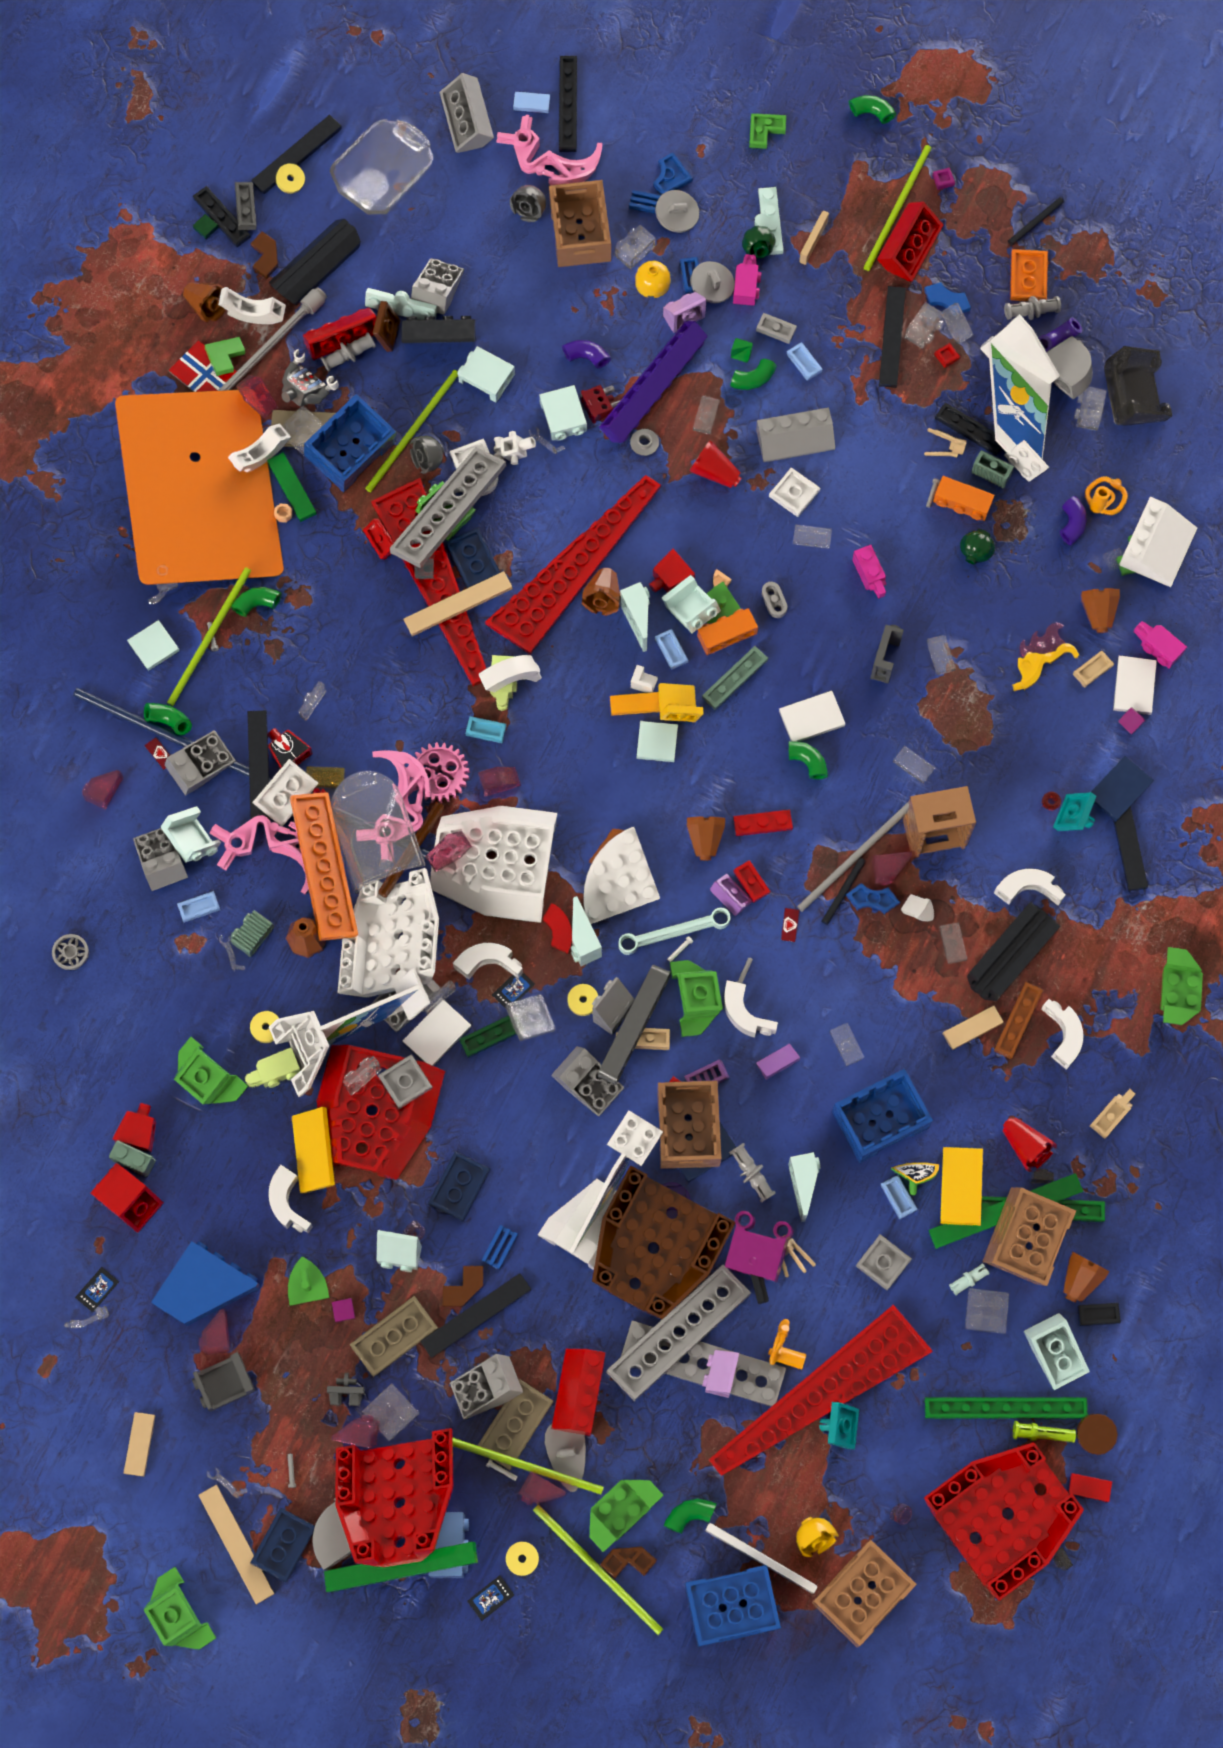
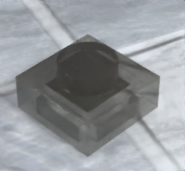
M1036 1169L1031 1174V1183L1049 1184L1054 1180V1172H1048V1169Z
M1063 1547L1059 1548L1053 1557V1561L1058 1568H1062L1064 1571L1072 1567L1073 1564Z

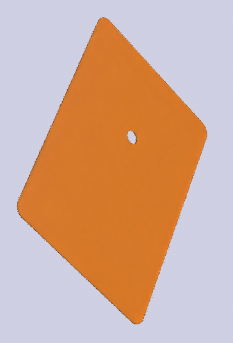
M227 390L119 396L115 401L140 581L146 585L239 579L245 567L251 570L248 578L274 577L282 574L284 568L277 521L274 516L275 508L268 462L246 473L245 470L239 471L235 468L228 458L231 453L251 446L263 435L257 394L252 390ZM191 453H198L200 460L198 462L191 461Z

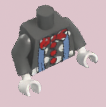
M299 349L294 352V361L290 362L283 375L282 399L285 402L292 400L301 407L307 404H319L330 393V390L338 388V381L331 384L334 381V377L329 376L326 380V385L304 366H298V363L305 361V353L302 357L298 358Z

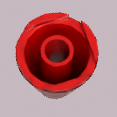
M710 440L689 470L696 475L729 488L732 485L736 487L742 479L739 476L741 472Z
M1009 1118L1003 1124V1133L1028 1172H1032L1030 1168L1034 1166L1037 1169L1041 1167L1052 1156V1148H1057V1144L1018 1118Z

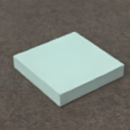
M159 620L127 640L148 671L180 651Z
M640 721L637 759L674 762L678 725Z

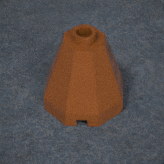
M191 282L185 286L183 296L201 320L209 322V320L217 321L226 311L225 308L218 305L223 286Z
M611 568L598 570L583 590L582 605L591 613L597 614L600 611L602 615L608 616L619 610L620 591L617 573Z
M1104 588V590L1092 589L1081 592V602L1092 630H1097V633H1107L1108 629L1112 628L1120 599V589Z
M687 817V829L696 857H700L701 861H711V857L716 856L725 828V818Z
M307 916L292 922L286 936V940L293 953L307 958L314 956L313 954L317 952H322L327 941H319L316 921L314 918Z
M1072 1251L1068 1259L1063 1292L1066 1293L1065 1298L1074 1303L1077 1300L1082 1302L1106 1279L1109 1271Z

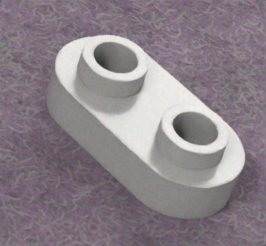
M767 582L762 587V597L769 614L774 618H781L787 612V603L779 585L775 582ZM772 591L774 595H769L768 592ZM778 607L781 611L777 612L774 609Z

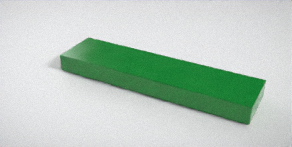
M284 452L268 459L267 462L299 521L302 522L316 515L317 513Z

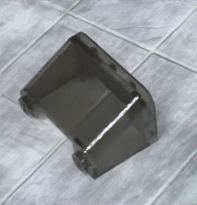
M1123 346L1106 360L1104 372L1113 419L1116 425L1128 426L1163 422L1172 417L1170 405L1168 403L1160 404L1154 377V373L1162 365L1159 350Z

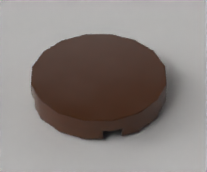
M1089 1414L1077 1426V1441L1081 1448L1088 1453L1095 1455L1106 1454L1114 1447L1117 1441L1116 1425L1106 1415Z

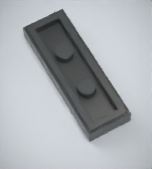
M235 182L238 230H256L253 182Z

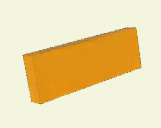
M659 692L610 696L611 716L660 712Z

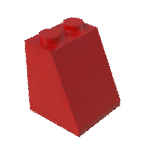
M118 1163L108 1171L91 1192L98 1201L137 1233L164 1203L146 1185Z

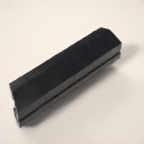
M346 219L335 220L270 280L269 284L283 297L297 306L312 289L318 287L360 247L361 241L356 228L350 225Z
M1030 902L969 972L967 979L970 988L984 1000L997 1001L1058 931L1061 925L1040 907Z

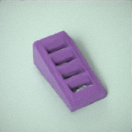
M717 1060L684 1076L687 1082H692L695 1076L697 1081H702L700 1077L702 1073L706 1081H718L720 1083L730 1078L722 1060ZM718 1067L721 1074L720 1077H718L714 1068ZM707 1071H711L713 1080L710 1079Z

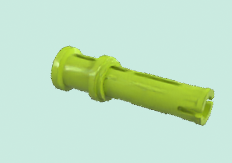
M1014 1421L1013 1439L1027 1438L1030 1441L1047 1439L1074 1443L1076 1440V1430L1041 1427L1036 1423L1022 1424Z

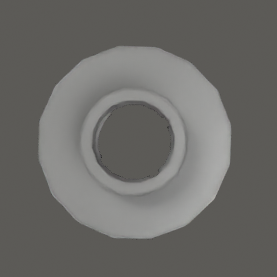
M641 429L632 435L630 445L635 453L647 456L657 450L659 439L653 431ZM646 438L650 443L642 445L639 441Z

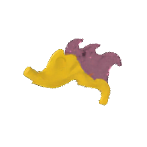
M1052 623L1047 627L1042 637H1038V631H1036L1032 635L1029 646L1025 645V640L1021 642L1019 651L1023 659L1021 657L1018 658L1017 664L1022 679L1020 682L1012 684L1014 691L1026 690L1034 685L1040 677L1043 665L1045 663L1051 664L1064 653L1070 652L1074 658H1078L1079 653L1076 648L1071 644L1065 643L1058 634V629L1063 628V624Z

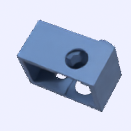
M463 1512L445 1513L435 1549L469 1542V1540H465V1531H469V1519H465ZM468 1565L431 1572L429 1577L464 1578V1573H468Z

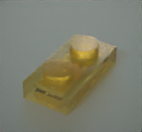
M307 766L306 773L319 783L316 787L344 788L345 768Z

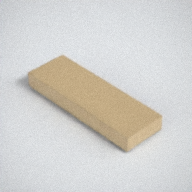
M822 211L801 251L800 263L807 264L828 223V212Z
M992 1006L944 1031L943 1035L951 1049L954 1050L1002 1025L1004 1022L995 1006Z
M134 1413L123 1474L145 1477L155 1415Z

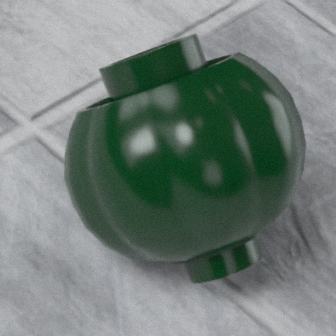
M754 226L748 229L742 239L744 251L749 255H755L759 259L770 255L776 243L774 234L766 226Z
M977 529V531L968 532L962 537L960 549L966 557V562L975 565L976 562H985L993 556L995 545L988 532Z

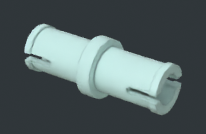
M982 1263L969 1273H963L964 1276L949 1284V1287L954 1291L955 1295H958L969 1286H975V1283L989 1275V1272Z

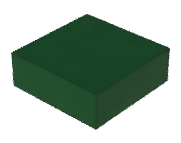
M206 214L193 225V229L205 239L219 228L218 224Z

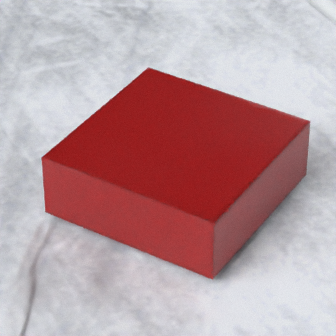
M950 343L934 353L944 368L960 359L959 354Z

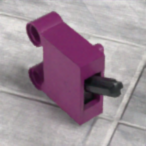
M741 1211L735 1217L736 1227L725 1267L751 1275L757 1303L764 1304L769 1302L764 1279L778 1282L787 1245L793 1237L794 1231L787 1222L780 1221L775 1224L773 1229L774 1235L777 1237L776 1239L749 1232L755 1226V1218L751 1213ZM749 1216V1224L742 1226V1217ZM783 1226L788 1227V1234L786 1236L779 1235V1229Z

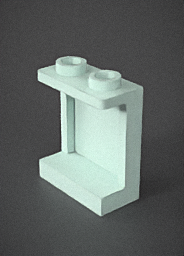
M477 346L474 352L471 351L469 353L466 364L459 368L457 374L460 383L463 384L465 381L488 393L490 400L497 403L514 377L515 367Z
M574 385L539 394L540 405L544 410L552 441L563 440L572 435L578 436L587 431V423Z
M691 575L662 597L666 608L691 633L700 629L707 621L721 611L717 601L711 599L697 585Z
M197 806L167 816L161 825L162 830L185 863L192 860L198 861L206 855H214L221 844L219 839L212 841L197 820L201 813Z

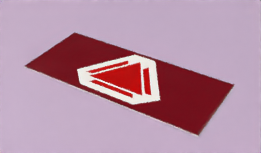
M155 737L144 746L164 770L166 769V759L170 755Z
M785 908L781 940L795 942L799 910Z

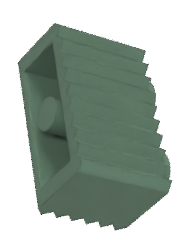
M981 450L974 461L971 472L972 474L975 473V476L978 475L982 479L985 478L988 482L994 483L1003 489L1012 475L1014 466Z
M254 910L252 914L248 913L245 916L241 928H236L233 931L231 942L246 955L252 957L274 929V925Z
M118 1140L109 1155L113 1163H118L124 1168L126 1167L131 1171L141 1174V1176L144 1175V1177H148L156 1161L153 1156Z

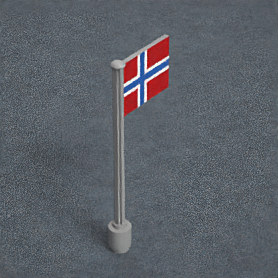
M318 287L312 289L300 301L302 304L301 308L238 371L234 369L232 373L216 376L205 351V345L199 340L168 371L193 392L231 390L306 314H314L325 303L327 296Z

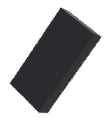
M1119 1303L1078 1305L1080 1326L1121 1323Z

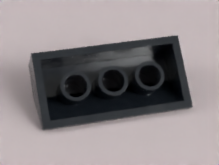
M425 316L424 320H417V317H406V321H402L401 340L402 343L475 342L476 319H471V316H461L459 320H453V316H442L443 320H435V316Z

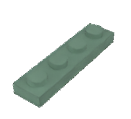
M754 646L702 695V698L714 710L718 709L768 661V657Z

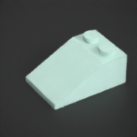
M641 582L620 590V606L643 652L647 651L648 605L650 604L648 598L650 594L647 587L643 588Z
M576 896L573 898L572 946L570 948L575 963L579 962L580 966H583L601 958L602 947Z
M814 1152L790 1157L788 1163L801 1222H804L808 1215L819 1169H821L819 1158H815Z
M378 1230L377 1262L381 1264V1267L392 1269L393 1266L401 1267L400 1270L405 1272H412V1269H418L422 1248L418 1237Z
M1060 1313L1024 1331L1031 1349L1054 1390L1090 1372L1067 1320Z

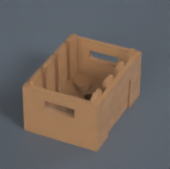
M595 180L550 185L549 201L551 218L554 225L558 267L610 262L611 239L603 181ZM581 220L582 224H577L576 221ZM579 236L585 237L583 240L578 239Z
M968 786L910 796L907 814L904 815L903 823L911 856L916 855L917 858L920 854L957 847L965 849L976 824ZM947 835L948 841L926 844L925 838Z
M718 1081L658 1083L659 1127L663 1131L660 1136V1168L720 1167L721 1141ZM685 1115H691L692 1120L686 1121L684 1119ZM687 1134H691L693 1136V1139L691 1141H687L685 1139V1136Z
M1011 1187L982 1262L1036 1285L1047 1286L1054 1270L1053 1264L1066 1230H1069L1076 1210L1024 1188ZM1035 1223L1040 1226L1038 1231L1033 1229ZM1028 1242L1032 1243V1249L1030 1250L1026 1249V1243Z
M869 1540L812 1601V1604L856 1647H860L874 1632L878 1624L917 1584L872 1540ZM870 1581L875 1582V1589L868 1587ZM857 1596L862 1599L860 1605L854 1603V1598Z

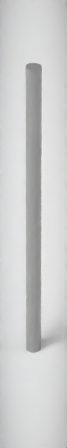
M907 802L797 906L798 909L803 912L907 814L909 803Z

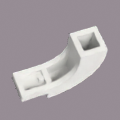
M227 287L222 288L218 304L228 310L227 314L229 316L256 324L282 322L286 307L285 304L273 297L265 300H252L237 294Z
M280 423L270 426L255 443L243 450L231 453L228 458L235 468L239 471L245 470L248 473L260 467L278 453L291 436Z
M530 655L516 656L503 660L478 674L485 690L494 693L518 680L527 679L537 682L542 678L539 673V666Z
M1022 869L1013 872L1005 877L994 891V894L1008 905L1019 893L1025 890L1039 891L1057 905L1065 897L1064 891L1059 886L1051 884L1055 877L1038 869Z
M495 943L474 945L461 953L453 962L454 969L467 979H470L477 969L486 964L500 965L518 979L523 974L522 964L515 958L511 960L513 956L512 950Z
M727 980L724 1007L731 1023L742 1033L754 1038L756 1030L760 1031L763 1035L770 1036L775 1034L778 1022L756 1018L746 1010L743 1002L746 984Z
M1048 999L1041 1010L1055 1020L1063 1032V1042L1054 1052L1052 1058L1067 1070L1081 1050L1083 1043L1082 1025L1077 1014L1070 1006L1063 1011L1059 1003Z
M280 1165L273 1175L269 1186V1202L272 1211L279 1222L287 1229L294 1223L292 1227L297 1231L309 1233L313 1228L312 1224L293 1212L289 1206V1194L299 1179L296 1174Z

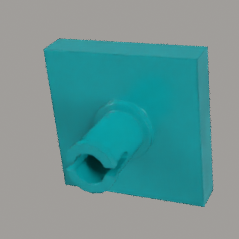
M1092 792L1066 794L1053 828L1057 831L1083 830L1084 826L1086 828L1092 827L1094 824L1092 822H1095V819L1089 814L1097 796Z
M832 1402L830 1419L822 1418L819 1422L825 1423V1425H819L821 1431H829V1444L855 1450L859 1409L840 1402Z

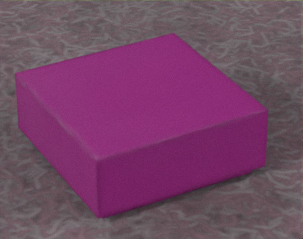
M950 167L933 172L932 176L937 190L955 186V180Z
M1131 707L1118 722L1133 734L1146 720Z
M352 1298L332 1302L336 1323L356 1319Z

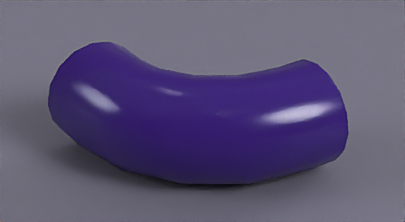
M1070 318L1053 331L1039 336L1038 339L1045 351L1048 352L1069 337H1076L1082 332V327L1075 318Z
M575 340L562 345V350L569 362L578 358H586L599 369L611 361L609 354L599 344L590 340Z
M1077 496L1071 497L1062 506V509L1068 515V523L1060 530V535L1068 545H1072L1084 533L1087 524L1086 510Z

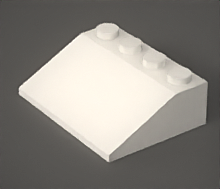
M1150 497L1119 565L1171 587L1197 527L1167 503Z

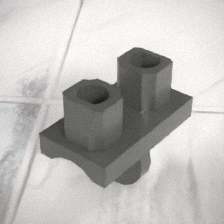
M345 1373L344 1378L336 1379V1384L344 1385V1387L327 1386L330 1405L340 1406L342 1405V1395H350L349 1405L360 1406L362 1395L365 1396L364 1387H349V1385H357V1379H350L349 1373Z

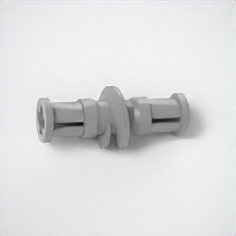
M1031 296L1028 302H1020L1018 304L1006 303L1004 306V313L1008 320L1012 319V317H1017L1019 314L1022 317L1028 315V318L1033 320L1034 314L1039 318L1041 314H1046V312L1055 311L1059 313L1061 311V301L1058 296L1047 300H1038L1035 296Z
M367 332L366 336L351 342V344L347 342V346L341 342L340 350L334 351V353L325 358L321 357V360L327 371L330 372V369L345 363L346 360L349 361L351 359L353 362H356V355H360L371 347L375 348L376 345L369 332Z
M743 1143L730 1151L729 1154L734 1156L739 1164L738 1166L743 1170L740 1176H747L743 1182L750 1181L752 1188L756 1190L762 1203L776 1194V1192L771 1190L765 1177L760 1173L763 1165H755L753 1158L750 1157Z

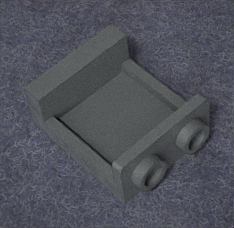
M885 625L870 679L889 683L894 663L884 661V657L889 644L900 646L904 630L900 629L899 626Z
M238 1352L230 1355V1358L200 1372H193L195 1378L192 1379L195 1389H200L202 1397H200V1401L204 1409L208 1408L212 1412L255 1392L244 1362Z

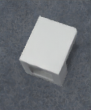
M637 665L631 679V688L644 693H652L658 678L644 673V667Z

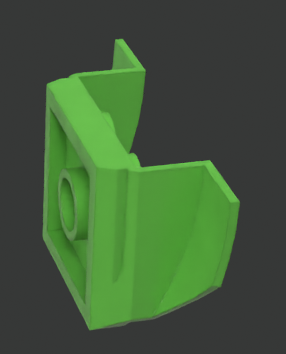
M1168 947L1167 963L1162 973L1160 1006L1161 1011H1164L1163 1023L1183 1025L1201 1012L1202 970L1191 954L1185 949Z
M689 960L669 962L672 979H678L684 1012V1016L679 1020L682 1037L701 1035L723 1009L716 971H706Z
M190 1037L178 1052V1072L174 1080L202 1104L237 1101L248 1088V1085L237 1075H230L202 1051L204 1047L193 1037Z
M620 1480L591 1508V1540L604 1552L634 1526L664 1495L650 1480Z
M173 1567L158 1577L151 1600L143 1610L164 1646L175 1645L201 1649L215 1640L216 1636L208 1622L200 1624L179 1587L185 1582L177 1568Z

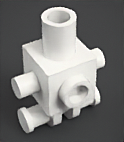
M510 431L509 437L506 438L495 437V446L493 448L494 452L497 453L494 456L502 460L506 458L511 461L512 465H517L518 459L527 457L526 450L536 446L535 439L533 437L523 439L516 435L515 431Z

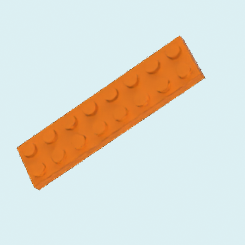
M326 792L292 795L290 802L319 941L358 936V930L329 794Z

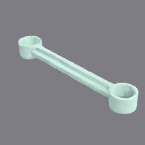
M717 908L710 916L638 936L627 933L619 939V950L625 955H631L636 952L638 947L713 926L717 929H724L730 923V913L725 908ZM717 913H724L727 916V922L718 924L714 921V916ZM630 938L634 940L635 947L631 950H625L621 945L622 941Z

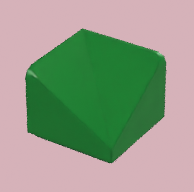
M735 338L731 349V358L748 363L753 343Z

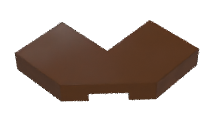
M262 231L250 243L252 248L262 254L252 267L267 279L278 268L276 241Z
M463 1266V1286H443V1307H463L483 1288L484 1267Z
M642 1546L617 1548L611 1550L600 1566L615 1579L628 1563L645 1576L657 1559Z

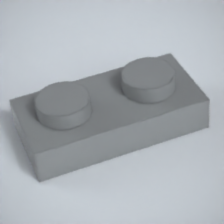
M763 313L756 331L790 344L797 326Z

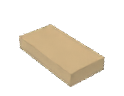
M1100 651L1075 670L1073 675L1086 688L1112 668L1114 663L1103 651Z

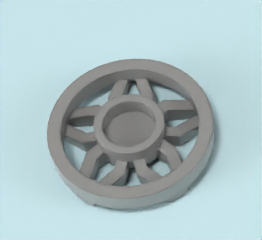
M67 934L60 937L52 948L53 960L60 968L65 970L78 969L86 962L89 955L87 943L83 938L75 934ZM71 938L68 944L62 942L65 939ZM78 940L83 943L84 947H78ZM56 949L62 953L58 958H56ZM77 956L83 957V959L79 962ZM69 960V964L71 966H65L62 964L67 963V961ZM72 960H76V965L72 963Z

